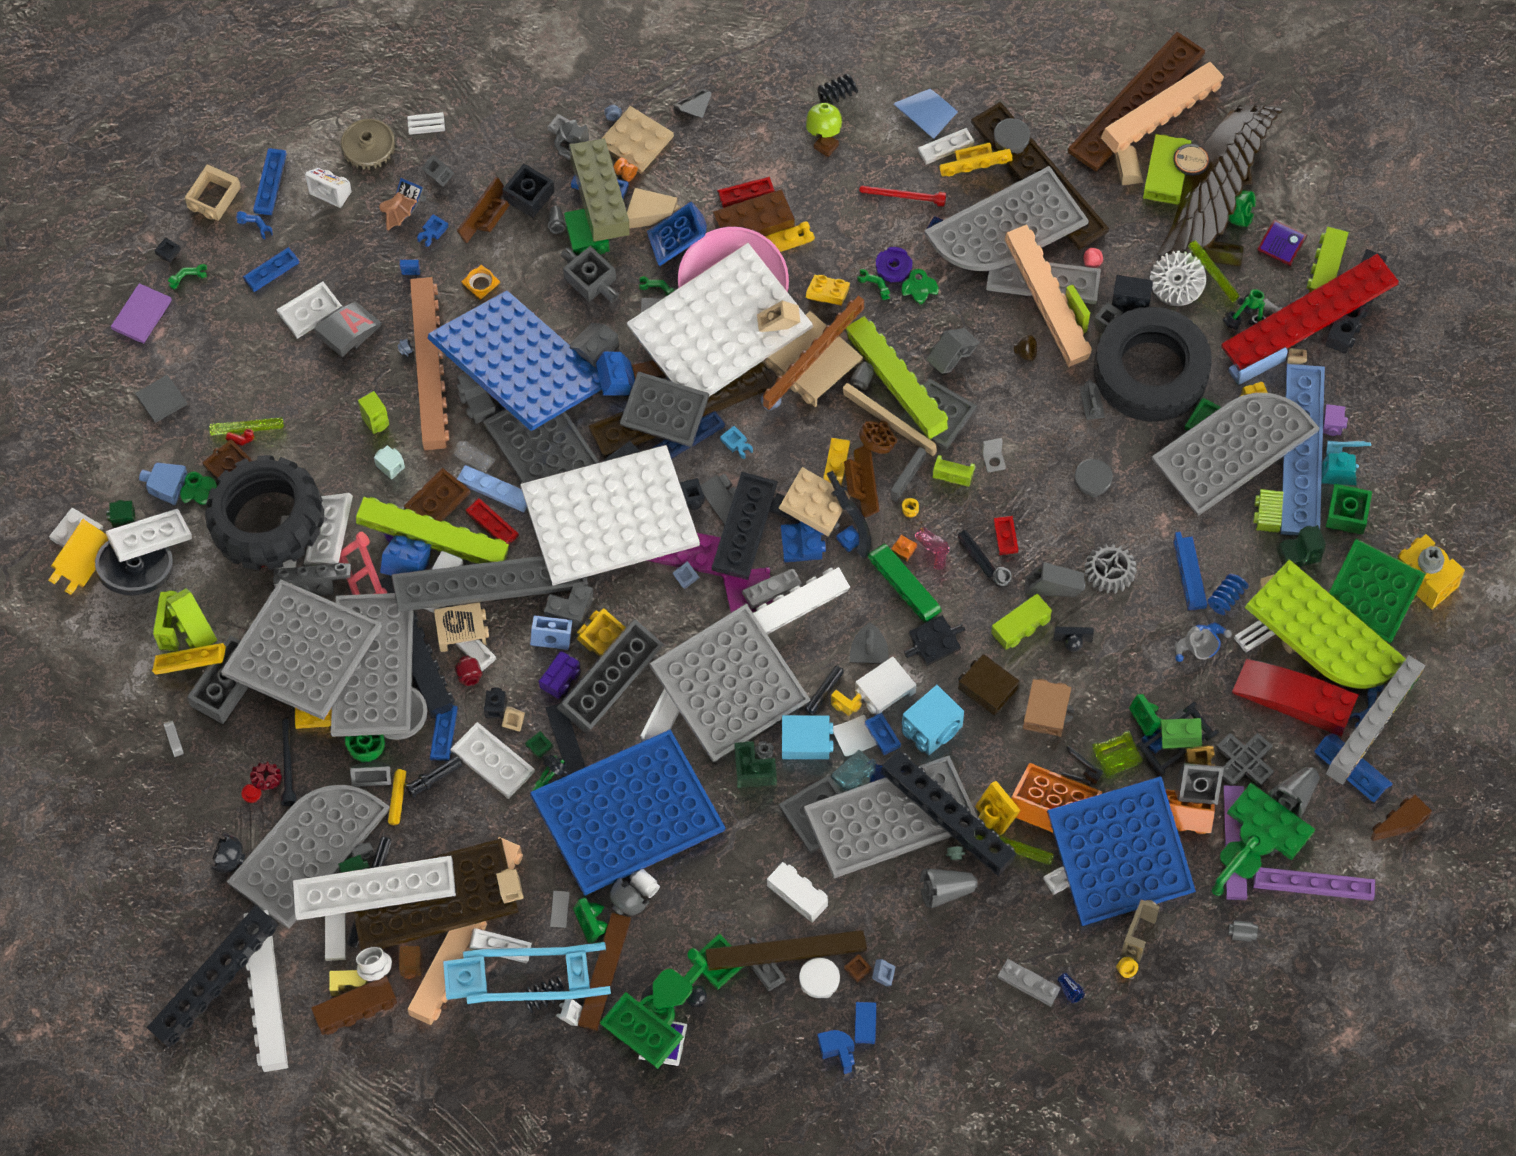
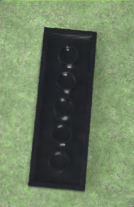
M741 471L713 561L712 571L749 580L778 481Z

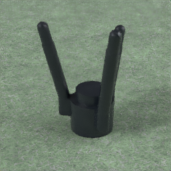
M1067 746L1069 752L1087 766L1083 774L1086 778L1064 772L1061 775L1083 782L1088 786L1091 782L1096 785L1104 771L1092 765L1078 752Z

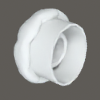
M367 948L356 957L358 964L357 973L363 980H379L388 974L391 969V957L383 952L381 948Z

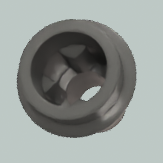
M553 206L550 208L548 228L552 233L558 234L564 231L566 223L561 208Z

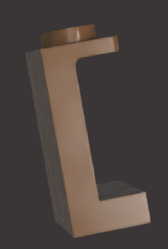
M1033 679L1023 729L1061 737L1071 687L1064 683L1054 684L1044 679Z

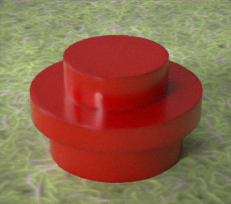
M247 784L241 792L243 800L248 803L257 802L261 797V789L256 788L253 784Z

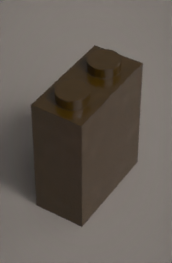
M982 654L980 658L976 657L970 665L971 668L967 672L964 671L958 678V689L995 716L1019 689L1020 680L985 654Z

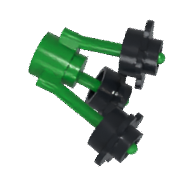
M1253 289L1250 294L1240 298L1238 304L1241 306L1237 312L1230 311L1225 313L1226 317L1223 318L1225 324L1229 328L1237 330L1239 328L1238 325L1242 321L1240 313L1243 309L1247 314H1250L1254 309H1259L1258 315L1253 316L1248 322L1251 326L1265 319L1266 317L1262 316L1265 306L1263 292Z
M550 754L548 757L545 755V760L542 764L546 766V769L532 790L534 791L550 784L549 781L555 774L562 776L561 778L565 777L563 773L568 774L569 772L566 768L567 763L563 759L557 758V756Z

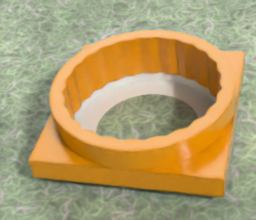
M480 265L478 268L473 269L461 283L481 300L498 286L500 281L490 270ZM478 277H484L488 279L489 287L481 290L474 289L473 282Z

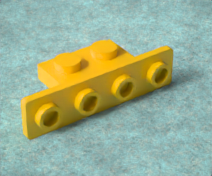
M986 143L956 150L957 161L941 164L939 167L941 175L944 177L953 176L961 172H970L978 168H988L995 164H1005L1013 159L1010 149L992 153L991 144Z

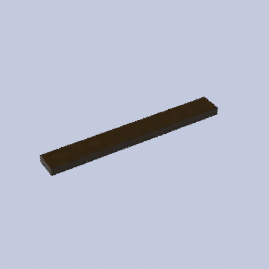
M864 930L706 949L705 955L708 971L863 952L867 950Z

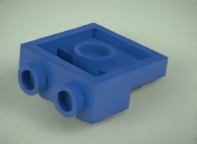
M800 521V524L781 525L784 563L822 559V552H826L825 541H821L820 535L824 534Z

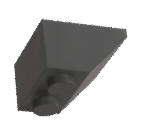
M591 323L569 345L578 355L597 368L596 362L602 353L613 352L619 346L618 334L605 324Z
M1184 763L1178 773L1175 788L1178 801L1218 804L1224 768L1222 766Z

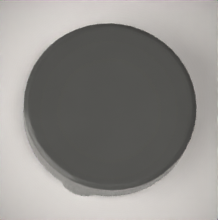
M1011 118L1001 121L994 130L995 146L1000 150L1010 149L1011 152L1015 153L1023 152L1030 141L1028 126L1018 119Z
M1088 459L1080 463L1076 468L1074 483L1080 491L1095 498L1110 488L1113 474L1111 468L1105 462L1098 459Z

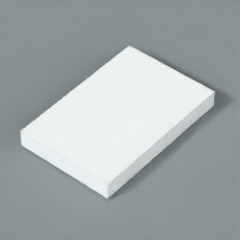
M321 282L276 310L295 337L299 338L314 329L324 319L343 306L326 284Z

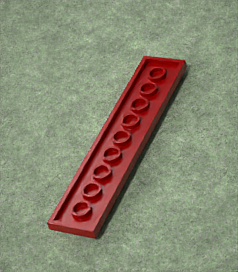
M1376 254L1222 343L1221 347L1236 368L1241 371L1284 348L1288 349L1395 287L1399 281L1380 256Z

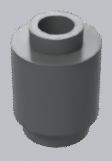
M861 362L860 365H857L850 379L851 385L859 391L866 390L874 374L873 366L866 362Z
M1233 920L1232 924L1228 925V936H1231V940L1251 942V940L1257 939L1258 925L1253 924V922Z

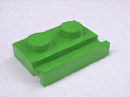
M1201 718L1161 720L1162 749L1202 746Z

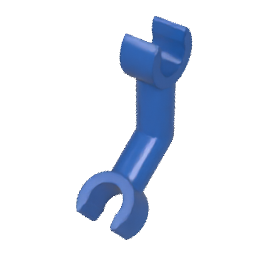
M241 211L237 212V223L255 222L260 229L263 239H265V231H269L273 235L272 228L267 226L260 216L247 215Z
M1369 688L1367 692L1368 708L1360 713L1351 714L1349 720L1352 718L1359 719V722L1354 727L1360 724L1375 703L1377 688Z

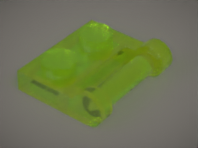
M1125 731L1122 735L1100 744L1098 742L1092 744L1093 751L1106 777L1139 765L1143 761L1129 731ZM1124 742L1127 745L1106 755L1102 752Z

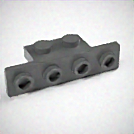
M339 563L274 569L273 581L274 584H278L281 579L318 596L333 595V580L351 578V564Z

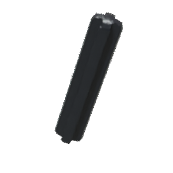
M967 530L961 531L958 534L959 540L988 578L993 577L994 566Z
M838 665L834 666L811 698V701L806 705V712L813 715L843 675V668Z

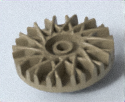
M362 119L352 123L345 129L341 137V149L344 158L347 159L348 163L350 161L352 166L356 165V168L362 166L363 170H365L366 166L368 170H370V166H374L375 169L377 165L381 167V163L383 161L387 163V160H390V155H393V151H395V139L392 130L384 122L376 119Z

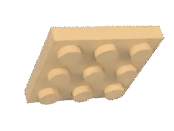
M630 106L602 139L605 138L610 155L617 159L623 157L629 164H634L638 167L637 172L642 173L674 137V134Z
M803 467L779 507L780 510L826 536L830 535L843 511L837 497H833L831 494L835 491L833 485Z

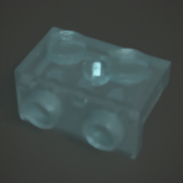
M858 750L831 775V778L845 791L855 789L861 785L862 780L866 776L870 777L875 772L876 761L873 758L870 760L863 752Z

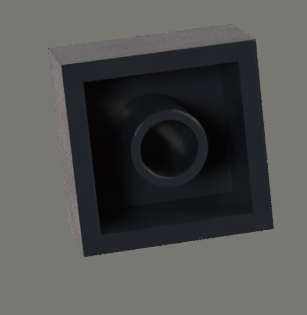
M524 163L502 189L504 200H507L510 205L532 218L535 217L555 192L553 180Z
M1116 275L1112 305L1123 313L1137 308L1149 307L1154 280Z

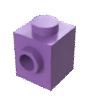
M1326 404L1323 418V433L1336 436L1341 435L1343 428L1346 429L1348 418L1344 417V406Z

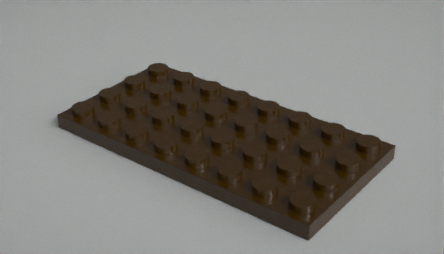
M499 838L417 860L451 856L456 896L353 911L361 951L370 947L383 949L518 913L517 902L504 903L500 894L496 874L509 869L502 839Z

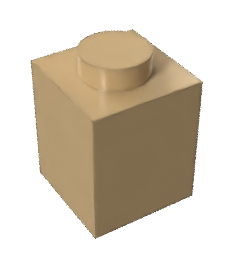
M506 869L496 874L504 903L524 898L516 869Z

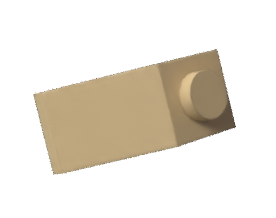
M782 300L757 314L759 332L786 330L800 323L799 305Z

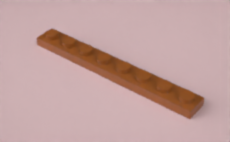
M858 295L855 300H851L847 304L846 309L842 313L837 314L834 322L825 327L823 334L812 341L810 348L800 354L795 364L792 363L788 367L787 372L777 378L775 385L765 391L763 394V406L770 410L863 311V298Z

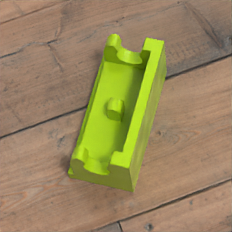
M938 455L933 469V478L970 487L975 464L971 463L970 466L942 460V456Z

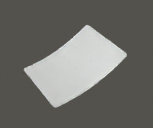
M865 715L833 726V733L844 756L853 755L877 745L865 726V721L867 720Z

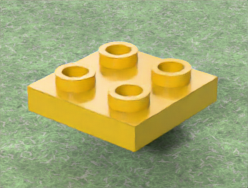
M814 275L807 289L806 298L842 306L849 291L850 283L842 279H831L824 275Z
M997 781L989 785L975 805V808L980 813L978 818L985 823L988 829L992 828L999 836L1006 832L1021 811Z

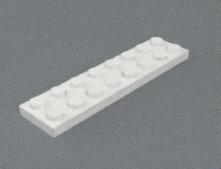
M451 856L293 880L295 916L297 920L456 896Z

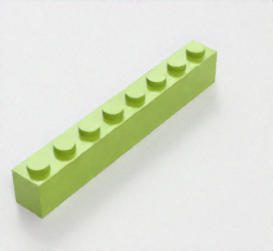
M863 316L846 328L848 339L864 359L873 366L875 373L926 437L932 439L948 429V416L943 410H939L937 402L933 397L930 398L927 395V390L922 384L919 385L915 374L907 370V366L902 359H898L896 351L892 346L889 347L886 344L883 334H878L874 323L868 321Z
M363 497L356 515V524L392 536H404L408 539L423 541L424 543L431 544V549L443 551L476 564L505 561L508 553L509 544H506L501 539L494 540L488 538L483 533L476 534L464 527L457 528L449 522H439L431 516H421L410 509L403 510L392 503L385 504L373 497Z

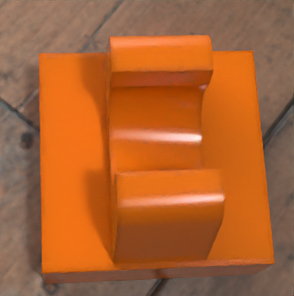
M901 535L891 550L896 556L908 561L917 548V543Z

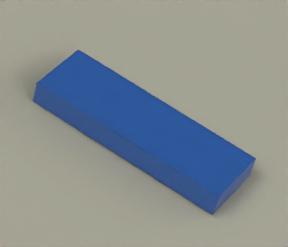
M288 247L244 275V281L255 292L299 264V259Z
M453 706L451 711L436 715L430 760H450L458 710L457 706Z

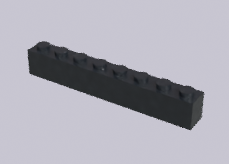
M392 576L379 580L382 588H385L387 593H394ZM413 611L412 676L426 701L427 709L433 719L439 713L443 714L451 711L453 708L452 703L455 700L451 691H446L447 682L444 676H440L438 670H440L439 664L436 659L432 660V649L429 643L425 644L423 640L426 638L422 627L418 628L416 623L419 621L415 611Z

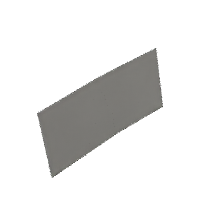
M554 891L550 927L566 928L569 892Z

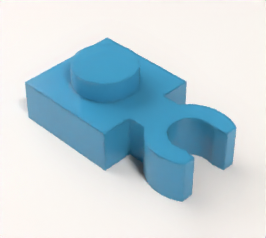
M735 426L720 436V440L732 452L735 450L739 451V456L742 459L746 458L744 450L753 453L752 446L745 443L747 438Z

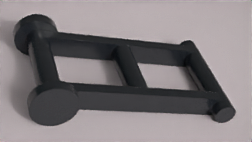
M1194 701L1183 710L1185 714L1178 719H1186L1190 715L1194 719L1201 718V729L1205 732L1202 735V740L1205 739L1208 742L1219 731L1211 729L1195 708L1198 704ZM1160 732L1145 744L1141 741L1136 746L1161 777L1166 773L1164 770L1166 767L1186 753V748L1178 749L1180 752L1161 766L1147 748L1162 737Z

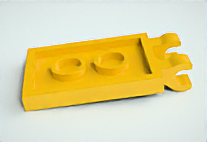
M82 519L52 563L51 567L55 571L48 581L55 585L61 575L71 581L65 589V592L69 595L75 591L78 585L84 587L95 571V558L99 549L109 541L106 534Z

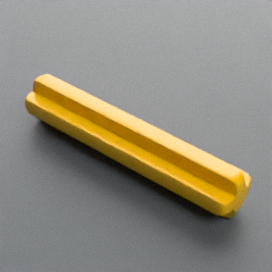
M402 769L395 771L388 823L394 826L400 823L406 780V771Z

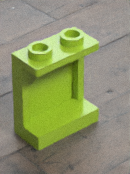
M171 590L160 592L153 635L159 650L178 651L180 644L174 628H171L172 616L167 609L169 604L166 601L177 594V592Z

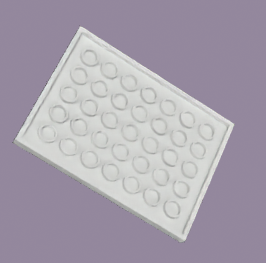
M749 243L627 322L629 329L669 381L707 392L709 396L813 328L811 321L799 308L801 322L786 330L759 332L757 314L782 300L792 304H796V302Z
M666 445L521 484L523 496L552 586L700 546Z

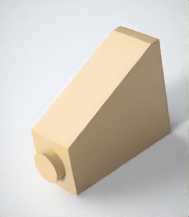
M635 188L627 211L629 228L657 225L680 209L677 198Z

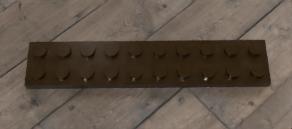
M1000 101L972 118L971 123L997 152L1001 150L995 146V127L1005 119L1015 118ZM1031 136L1023 152H1011L1013 160L1008 161L1006 165L1020 181L1050 166L1087 217V225L1067 234L1079 250L1109 232V227Z
M760 362L709 396L702 417L713 411L718 412L761 394L769 388L771 389L774 383L763 362ZM624 411L588 426L604 459L608 458L629 441L634 446L656 438V436L621 426L620 422Z

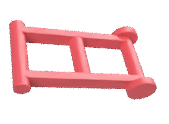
M359 532L356 535V540L341 550L339 563H348L346 556L359 547L366 566L354 575L351 571V578H348L347 581L352 594L361 595L356 582L368 573L376 591L374 594H386L387 590L382 588L366 546L369 545L370 540L364 532Z

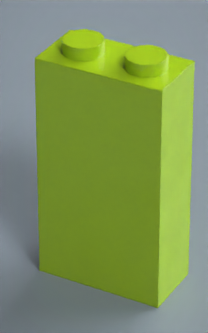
M1155 135L1144 189V199L1179 205L1185 174L1177 170L1173 157L1179 147L1191 144V140L1169 137L1167 135Z

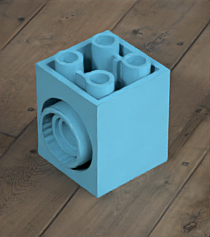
M936 685L903 713L902 733L906 738H911L921 752H925L929 756L938 747L951 740L958 730L963 727L964 710Z

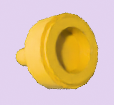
M1124 957L1118 962L1116 969L1123 977L1130 978L1137 973L1138 964L1132 957Z

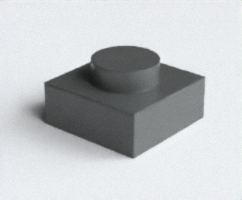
M370 842L359 844L355 849L351 850L353 857L361 855L362 860L375 856Z

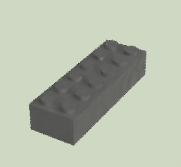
M634 619L556 708L584 733H587L664 644Z

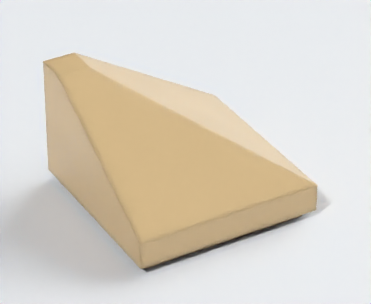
M1288 348L1287 364L1300 365L1307 362V350Z
M507 707L502 727L520 732L525 712L513 707Z

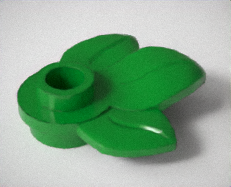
M919 268L911 271L909 279L902 285L903 296L912 294L915 301L920 305L925 302L928 294L937 295L939 292L937 282L933 278L928 277L923 269ZM921 275L922 279L917 280L915 276Z
M190 472L185 477V485L180 490L181 499L185 504L194 499L195 502L206 505L209 491L211 488H217V484L211 477L202 476L198 472Z

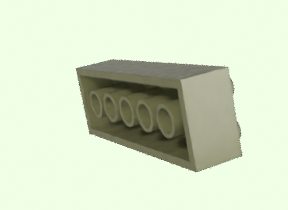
M605 138L569 144L570 161L593 241L628 236L629 218Z

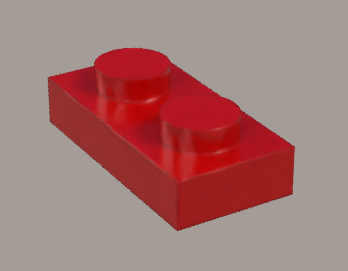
M1013 516L994 518L993 523L999 555L1018 553L1019 549Z

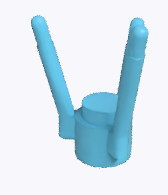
M1328 441L1326 456L1329 453H1341L1343 447L1371 446V443L1365 441Z

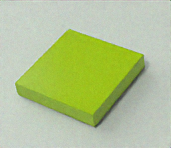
M1074 285L1067 286L1065 294L1069 309L1073 310L1077 325H1080L1083 333H1086L1090 312Z

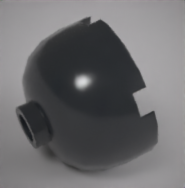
M223 832L222 835L225 838H220L212 858L215 860V865L211 864L210 869L226 873L234 870L238 864L242 865L245 854L242 853L243 845L236 836Z

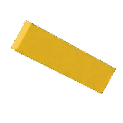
M223 643L155 655L152 672L157 675L223 663L226 646Z

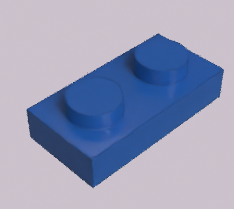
M882 713L865 721L866 728L883 755L901 747V743Z

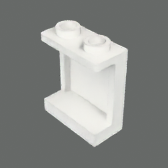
M891 657L857 680L855 693L856 695L858 693L862 695V699L867 703L866 706L872 714L878 715L908 694L910 697L915 694L916 684L896 659Z

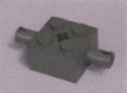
M591 246L579 256L572 252L570 248L562 251L561 257L569 263L563 268L564 279L588 302L600 293L611 303L614 302L613 298L617 300L619 294L610 287L616 281L615 268Z

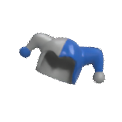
M1212 622L1209 625H1196L1188 631L1187 636L1175 644L1176 661H1183L1184 656L1182 652L1190 650L1198 659L1205 660L1212 657L1219 650L1221 644L1216 634H1224L1226 638H1230L1232 636L1231 630H1226L1216 622Z

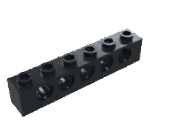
M1366 249L1360 263L1376 254L1386 263L1387 256ZM1374 299L1334 321L1325 346L1345 354L1348 348H1353L1356 341L1354 335L1355 333L1359 334L1363 324L1360 321L1362 318H1366L1369 308L1366 307L1368 303L1372 304Z

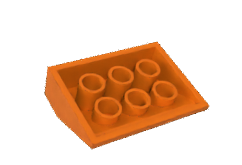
M1029 763L1011 799L1021 810L1016 816L1017 819L1053 833L1047 810L1097 796L1103 792Z

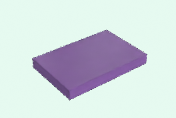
M139 283L111 325V329L144 344L171 303V297Z

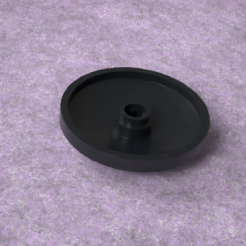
M107 541L96 555L95 569L99 581L109 590L122 595H143L160 588L169 579L173 570V558L169 547H165L119 562L110 542Z

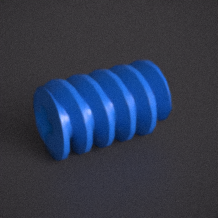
M1228 574L1221 585L1217 587V590L1208 598L1210 608L1216 613L1225 616V611L1231 610L1230 605H1235V600L1240 599L1239 594L1243 595L1244 589H1248L1249 585L1240 576Z

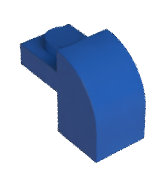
M838 1030L819 1033L817 1040L822 1058L825 1059L839 1055L843 1073L852 1072V1065L855 1062L852 1054L854 1042L851 1037Z

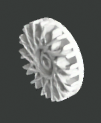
M1173 251L1171 255L1166 253V257L1161 256V260L1159 262L1156 261V265H1153L1154 269L1151 271L1150 279L1154 280L1152 290L1156 297L1163 303L1171 306H1183L1195 301L1203 292L1206 284V273L1200 260L1196 256L1193 257L1191 253H1180V251H1177V253Z

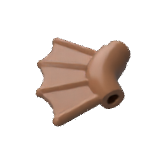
M397 192L392 199L380 203L379 209L382 212H386V229L390 230L393 226H400L402 221L411 215V209L417 203V200L405 197V195Z

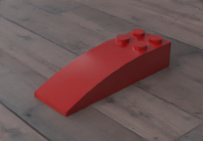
M1246 659L1232 691L1233 694L1340 737L1343 735L1358 698V694L1323 680L1283 667Z

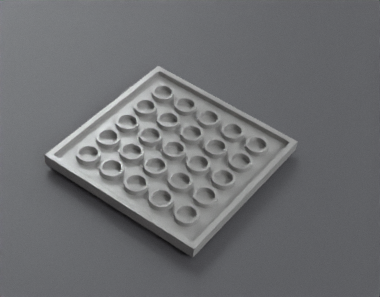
M280 579L221 673L225 677L324 720L382 625L376 620Z
M747 604L649 664L713 763L782 720V715H790L811 701Z

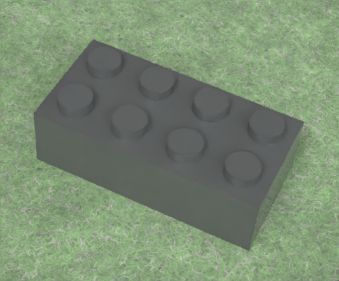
M231 635L224 644L226 650L223 663L209 665L187 696L191 707L224 724L248 689V686L225 677L221 673L241 642Z

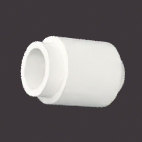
M644 869L630 876V884L643 896L651 898L660 888L657 881Z

